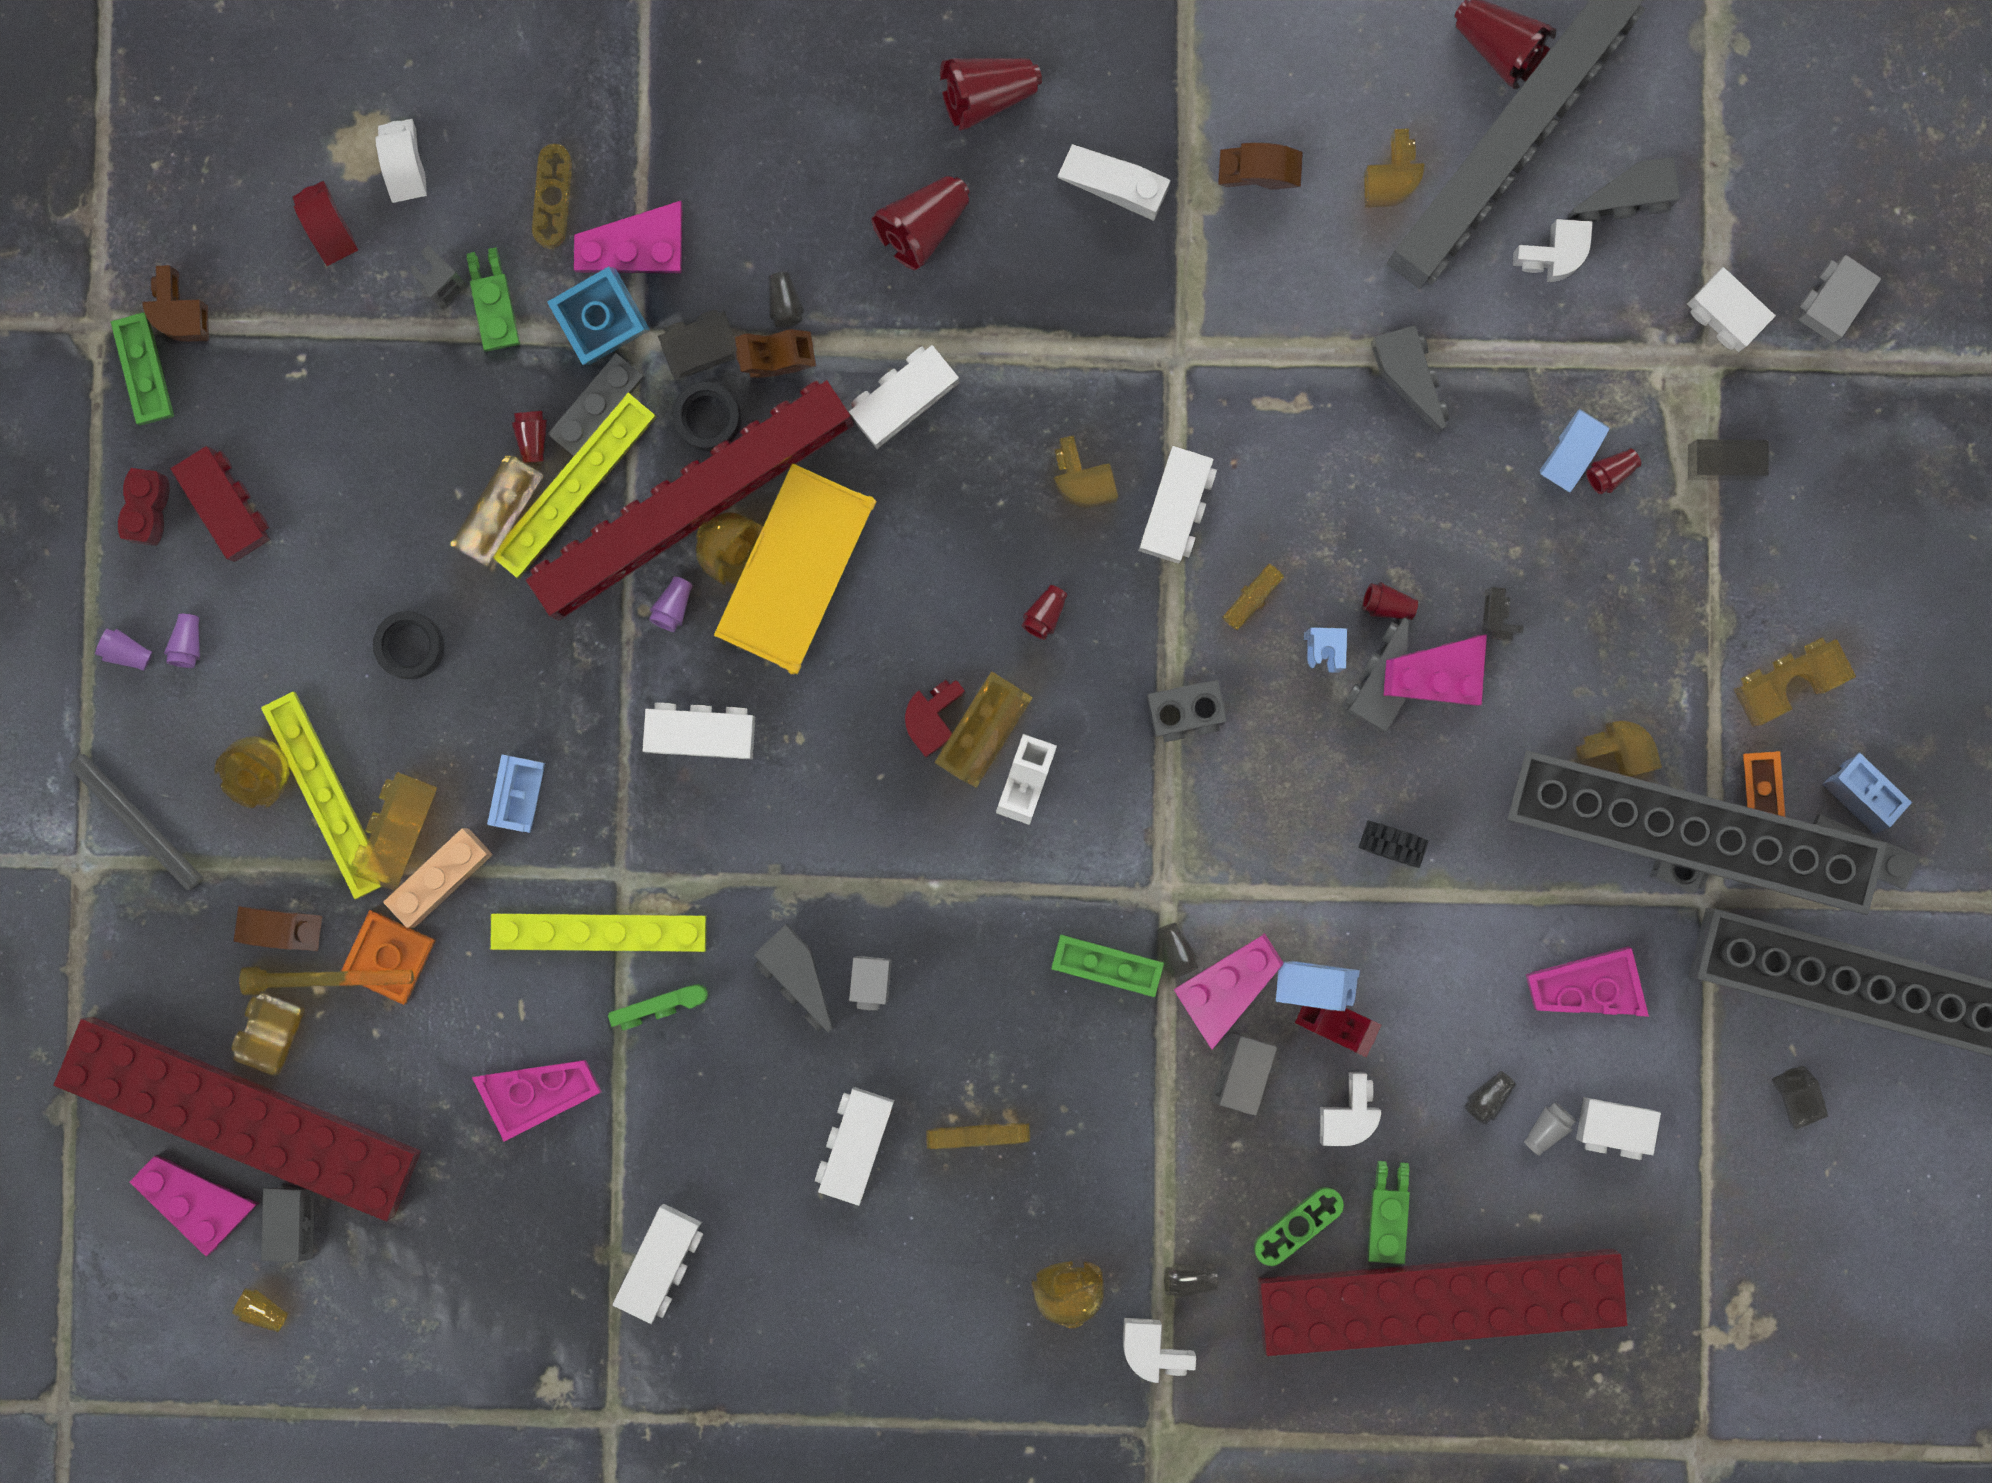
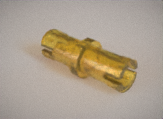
M1268 564L1249 586H1243L1240 590L1242 594L1222 616L1223 620L1238 631L1257 608L1262 609L1266 605L1264 600L1284 578V575L1273 565Z

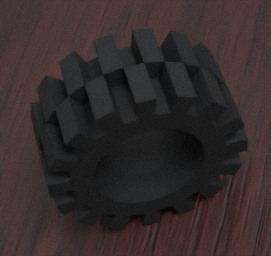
M1367 820L1358 848L1402 864L1420 868L1429 841L1403 830Z

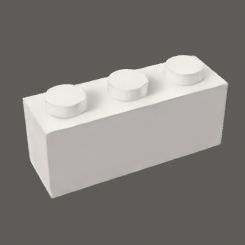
M933 345L926 350L923 346L915 350L906 359L909 363L899 372L896 369H892L878 381L881 385L871 394L865 391L852 401L853 409L849 411V414L876 449L881 447L959 384V377Z
M1172 446L1141 541L1140 552L1177 564L1180 563L1182 556L1189 558L1195 541V537L1189 536L1193 522L1200 524L1206 503L1200 502L1204 488L1211 490L1217 472L1216 469L1211 468L1212 458Z
M655 703V709H645L643 752L753 759L755 716L747 715V708L726 707V714L712 713V706L690 705V711H676V704Z
M853 1087L851 1094H843L837 1113L844 1116L840 1128L832 1127L826 1145L827 1148L832 1149L828 1163L821 1161L815 1178V1182L821 1183L819 1193L858 1206L860 1205L894 1100Z
M662 1204L615 1298L613 1306L652 1324L656 1316L663 1318L672 1301V1298L666 1295L672 1283L679 1286L688 1266L682 1264L688 1251L695 1253L702 1239L703 1233L698 1231L702 1222Z

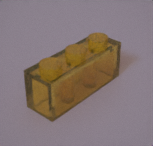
M506 455L450 546L477 563L488 566L544 475L518 458Z
M991 671L934 763L977 788L1033 697Z
M399 772L396 773L393 781L386 778L379 795V799L385 801L380 814L373 811L365 830L371 833L367 847L359 845L352 865L358 867L355 876L393 891L397 889L437 787Z

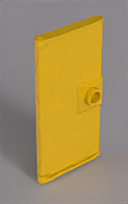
M792 463L714 636L775 663L779 667L788 670L790 674L798 675L802 661L870 512L874 509L877 501L871 496L852 491Z

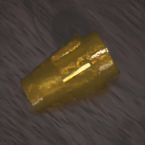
M246 1287L231 1314L239 1317L237 1321L273 1330L277 1333L289 1314L256 1288L252 1291Z

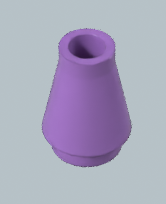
M674 576L669 586L650 608L652 614L649 620L662 629L675 632L677 626H682L689 594L693 585L680 577Z
M178 614L176 625L164 652L167 655V664L182 668H195L196 660H200V618L198 616Z
M108 628L104 631L95 652L96 655L103 657L102 661L138 668L142 671H145L153 653L120 630L112 631Z

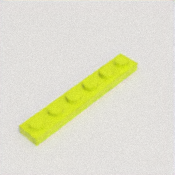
M627 393L490 556L516 578L520 579L657 418L656 415L631 394Z
M291 692L261 707L354 899H359L389 884L296 692Z
M491 914V949L705 952L707 916Z

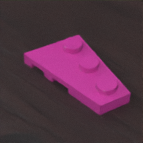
M682 201L575 234L574 271L598 273L609 266L616 268L618 273H681Z
M1477 635L1458 642H1451L1428 650H1421L1387 659L1384 696L1473 706L1482 705L1487 635Z
M1264 933L1174 989L1211 1050L1219 1043L1284 963Z
M1629 946L1525 974L1533 1006L1537 1011L1592 1012L1609 1015L1629 1014L1649 1017L1633 951Z
M586 1060L472 1077L503 1141L602 1092Z
M159 1155L154 1156L130 1181L206 1257L259 1204L249 1198H244L231 1192L230 1189L220 1184L212 1183L198 1176L197 1173Z

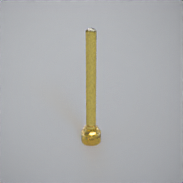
M258 966L242 967L239 984L242 995H259L261 991H266L267 988L412 984L414 973L412 970L267 973L266 970H260Z

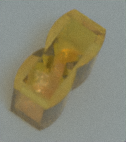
M259 993L257 998L252 997L245 1011V1017L249 1018L244 1031H238L232 1043L231 1050L235 1051L233 1060L271 1075H279L288 1056L292 1040L301 1023L305 1008L268 993Z

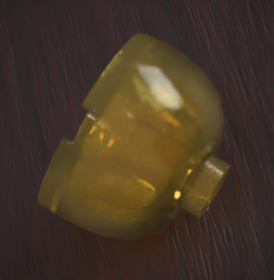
M725 512L713 517L710 521L702 524L697 532L696 559L703 571L722 585H726V581L735 584L739 581L763 528L761 524L738 513Z
M258 736L245 737L234 741L217 758L214 767L215 775L219 772L220 778L223 781L219 785L223 792L234 802L247 808H254L256 805H265L264 808L270 807L282 795L290 777L289 762L283 750L274 742Z
M1072 1261L1053 1264L1040 1270L1036 1274L1037 1281L1034 1282L1032 1280L1031 1285L1036 1306L1045 1319L1058 1325H1064L1067 1328L1080 1327L1084 1322L1090 1320L1100 1310L1104 1299V1278L1099 1266L1090 1262H1083L1084 1268H1071L1073 1266Z

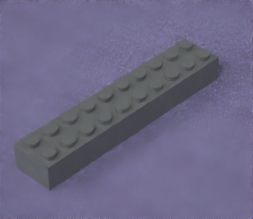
M1589 0L1398 245L1386 263L1419 290L1426 281L1433 285L1450 262L1445 256L1449 254L1454 257L1472 234L1466 229L1469 226L1476 229L1494 206L1489 202L1490 198L1496 202L1515 179L1511 171L1513 170L1517 174L1520 173L1537 150L1532 144L1536 143L1538 146H1541L1559 122L1554 116L1557 115L1562 118L1581 94L1576 88L1578 87L1582 91L1586 88L1602 67L1598 60L1605 63L1623 40L1624 36L1619 32L1626 36L1644 13L1646 8L1641 5L1644 0Z
M1528 750L1525 752L1507 819L1513 823L1862 915H1868L1887 846V843Z
M1715 908L1705 909L1688 977L1992 1057V981Z

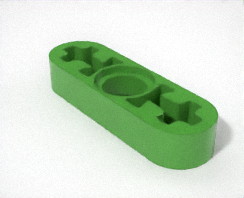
M1329 1187L1319 1188L1260 1234L1254 1243V1253L1258 1260L1267 1266L1280 1264L1341 1215L1344 1206L1340 1194ZM1324 1195L1328 1199L1334 1196L1336 1199L1332 1203L1334 1210L1331 1213L1326 1210L1318 1213L1316 1216L1322 1221L1315 1225L1313 1218L1304 1209L1310 1205L1311 1210L1315 1211L1321 1205L1318 1200L1321 1196ZM1296 1216L1306 1218L1309 1224L1306 1234L1299 1237L1293 1236L1288 1229L1290 1220ZM1282 1227L1284 1235L1293 1244L1287 1248L1286 1243L1283 1241L1276 1248L1279 1253L1276 1257L1273 1258L1270 1254L1263 1256L1261 1254L1265 1250L1263 1242L1269 1240V1242L1274 1243L1281 1237L1276 1231Z

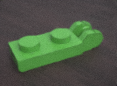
M497 247L488 249V260L494 275L491 277L481 278L480 263L475 252L467 253L466 255L472 278L470 286L485 352L520 345L507 277L503 274Z
M700 984L690 985L609 1012L608 1018L611 1027L620 1024L623 1031L643 1024L641 1017L652 1013L655 1014L656 1019H660L677 1013L675 1009L677 1005L681 1004L689 1009L705 1003V1000L708 999L707 987Z
M1378 1161L1375 1188H1372L1367 1258L1369 1262L1405 1264L1410 1192L1407 1191L1409 1185V1163H1400L1397 1171V1190L1385 1189L1388 1176L1386 1161Z

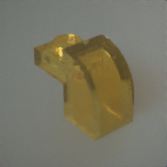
M1409 128L1394 129L1390 137L1391 164L1367 165L1364 171L1365 208L1398 205L1407 200L1420 183L1425 163L1410 164V161H1414L1416 158L1415 139H1409Z
M1074 435L1060 438V448L1054 449L1058 469H1065L1066 474L1055 476L1054 483L1061 496L1071 504L1085 508L1117 502L1118 494L1110 463L1082 470Z
M1615 721L1606 723L1609 738H1606L1604 732L1583 737L1585 744L1576 746L1579 760L1614 752L1621 775L1631 777L1662 768L1658 750L1652 736L1643 727L1633 722Z

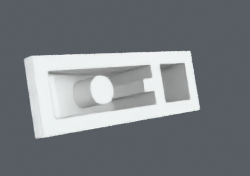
M1073 144L1057 177L1153 221L1170 184L1169 179L1138 165Z

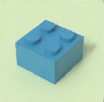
M608 266L547 301L582 365H591L650 331L619 273L613 267Z

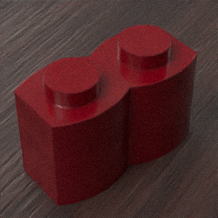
M131 468L128 471L123 485V495L126 503L118 517V533L121 539L137 544L158 545L164 532L162 510L165 508L170 494V484L167 476L157 471Z

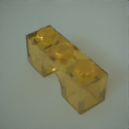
M1820 637L1803 646L1806 651L1805 653L1795 658L1792 653H1789L1773 661L1774 669L1764 674L1761 673L1760 669H1757L1740 678L1742 685L1733 690L1752 727L1763 725L1792 710L1786 696V687L1794 676L1806 679L1810 683L1815 695L1826 693L1856 677L1837 639L1825 642L1824 638Z

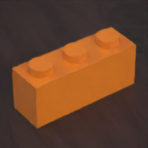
M1780 751L1743 754L1747 807L1785 817Z

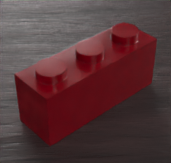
M205 446L170 468L227 560L236 562L271 540L266 533V530L270 528L267 521L258 510L253 512L247 500L251 499V496L240 480L235 482L228 471L232 469V465L221 450L216 452L214 449Z

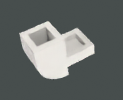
M413 119L392 121L378 126V136L375 137L377 153L392 203L427 196L425 171L418 154L417 134Z
M1556 219L1550 228L1549 247L1519 245L1513 253V266H1522V271L1530 273L1543 272L1544 268H1548L1547 282H1556L1569 277L1588 256L1591 245L1592 222Z
M1023 734L996 810L997 814L1030 825L1057 747L1056 745Z
M1349 1072V1107H1320V1143L1323 1146L1355 1145L1370 1137L1377 1128L1381 1117V1110L1375 1107H1367V1102L1373 1101V1081L1367 1080L1365 1072Z
M1124 1318L1123 1348L1125 1356L1132 1370L1141 1378L1158 1383L1159 1368L1165 1369V1374L1184 1376L1187 1375V1370H1195L1196 1355L1194 1351L1160 1349L1162 1326L1160 1320Z

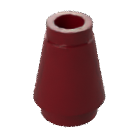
M543 411L514 413L515 422L511 423L522 456V462L544 461L547 419H543Z
M1629 448L1626 451L1595 461L1591 464V468L1586 471L1588 482L1598 494L1612 493L1637 468L1641 467V459L1635 450Z
M1382 582L1378 584L1370 583L1363 598L1362 609L1369 612L1370 616L1413 620L1418 609V600Z
M1049 585L1047 590L1043 592L1023 615L1025 619L1021 625L1023 629L1039 639L1046 640L1048 635H1052L1055 631L1068 596L1067 593L1057 586Z

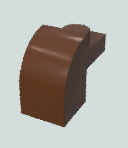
M1241 143L1239 148L1221 149L1218 185L1235 187L1256 184L1270 190L1301 187L1303 152L1288 146L1272 143Z
M170 265L156 266V276L151 278V291L153 297L157 298V301L142 302L144 313L149 322L157 330L178 341H209L208 305L201 300H180L179 271Z
M789 329L769 336L743 334L735 337L737 347L736 358L740 365V371L750 373L751 378L790 374L816 366L810 331Z
M238 906L234 942L278 949L318 951L322 916Z

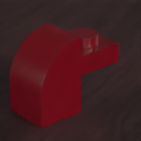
M324 181L314 186H308L300 193L292 196L295 206H293L295 212L326 266L358 251L352 233L337 210L331 192Z
M947 679L930 691L933 698L929 701L926 700L919 690L908 703L905 713L906 728L909 736L925 758H928L954 738V735L938 714L965 694V690L957 680L951 684Z
M1302 1006L1294 1022L1366 1058L1382 1026L1347 1008L1345 1011H1337L1310 1006Z

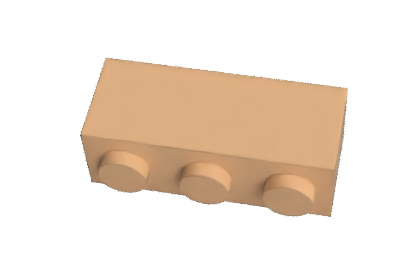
M462 828L383 903L406 928H415L493 854L470 829Z

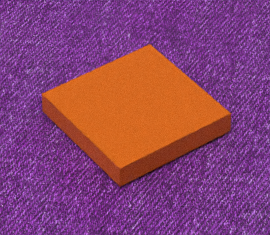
M369 910L339 975L400 1004L406 1005L436 939L412 928H406L405 925Z

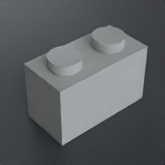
M1847 255L1836 262L1831 260L1819 276L1823 280L1817 291L1811 289L1799 306L1804 311L1798 320L1832 343L1843 337L1881 280L1880 277Z
M865 956L853 957L849 1001L857 1002V1009L878 1010L880 1009V1004L888 1002L892 959Z

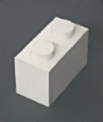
M1724 267L1687 303L1692 308V316L1699 323L1705 326L1709 324L1718 333L1717 339L1730 350L1736 349L1738 352L1747 347L1776 316Z
M1583 1097L1576 1140L1586 1143V1150L1606 1153L1607 1147L1621 1149L1620 1156L1642 1160L1643 1154H1654L1661 1113L1655 1110Z

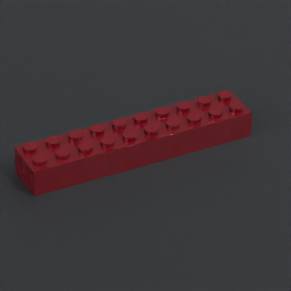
M817 380L810 383L800 391L802 397L791 404L788 400L780 403L770 411L772 417L760 424L758 420L750 423L740 431L742 434L740 438L731 444L728 440L718 444L710 451L712 454L710 458L701 464L698 460L691 462L680 471L682 476L671 484L669 480L661 482L650 491L651 497L642 503L639 500L629 503L620 510L621 517L612 523L609 520L599 523L590 530L592 536L582 543L578 539L574 540L560 550L562 556L550 563L547 559L530 570L532 576L527 578L526 582L548 615L558 621L562 620L788 470L792 463L797 464L853 427L851 415L829 382L826 380L820 384Z
M95 1017L80 1019L53 1085L386 1222L395 1217L421 1154V1150Z
M1614 1249L1257 1278L1263 1350L1266 1356L1628 1326L1621 1253Z

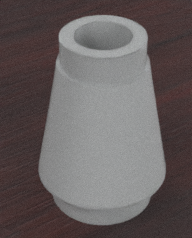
M1554 1102L1550 1107L1545 1106L1524 1143L1540 1156L1544 1151L1573 1131L1571 1126L1576 1120L1562 1106Z

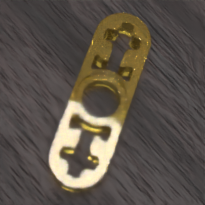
M560 144L546 145L538 156L532 234L539 245L548 249L560 246L566 237L572 158L566 148ZM554 153H558L560 158L565 160L564 164L560 163L557 165L556 171L558 178L564 177L563 182L556 179L544 180V176L552 178V167L546 160L552 159ZM549 187H557L562 192L560 202L553 206L546 205L542 200L543 192ZM542 210L550 214L560 213V217L552 216V225L558 230V233L552 234L550 240H546L544 234L540 232V229H545L548 223L547 215H541Z
M1029 1123L991 1124L926 1130L927 1149L1016 1144L1031 1141Z

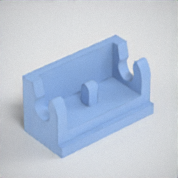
M1311 627L1304 632V640H1307V662L1311 668H1314L1316 663L1320 664L1322 659L1328 658L1327 667L1329 672L1339 673L1346 669L1347 629Z
M1861 753L1839 766L1842 769L1835 775L1830 776L1822 784L1873 834L1890 828L1912 803Z
M501 755L487 825L531 833L545 763Z
M1297 961L1283 962L1284 964L1278 970L1276 1002L1345 1011L1346 1005H1354L1357 977H1359L1360 970Z

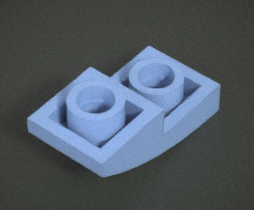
M1579 409L1559 436L1560 442L1541 467L1540 474L1568 492H1571L1601 446L1609 431V427Z

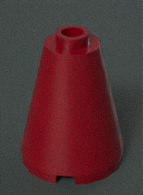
M1464 0L1454 15V18L1457 19L1456 28L1507 85L1513 89L1520 87L1517 82L1520 78L1526 82L1548 54L1550 48L1545 45L1548 37L1552 39L1556 37V29L1551 25L1485 0Z
M951 58L943 60L940 65V81L947 79V91H942L944 103L953 125L959 126L960 131L968 129L1036 94L1038 85L1042 84L1040 68L1037 64H1033L1029 58Z
M945 176L878 209L871 218L874 231L885 247L891 243L898 251L893 256L901 264L915 271L927 262L969 204V188L960 178Z

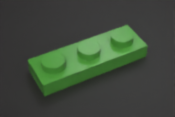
M145 313L110 321L136 424L141 426L174 417L152 326Z
M1060 934L1051 969L1155 997L1164 962Z

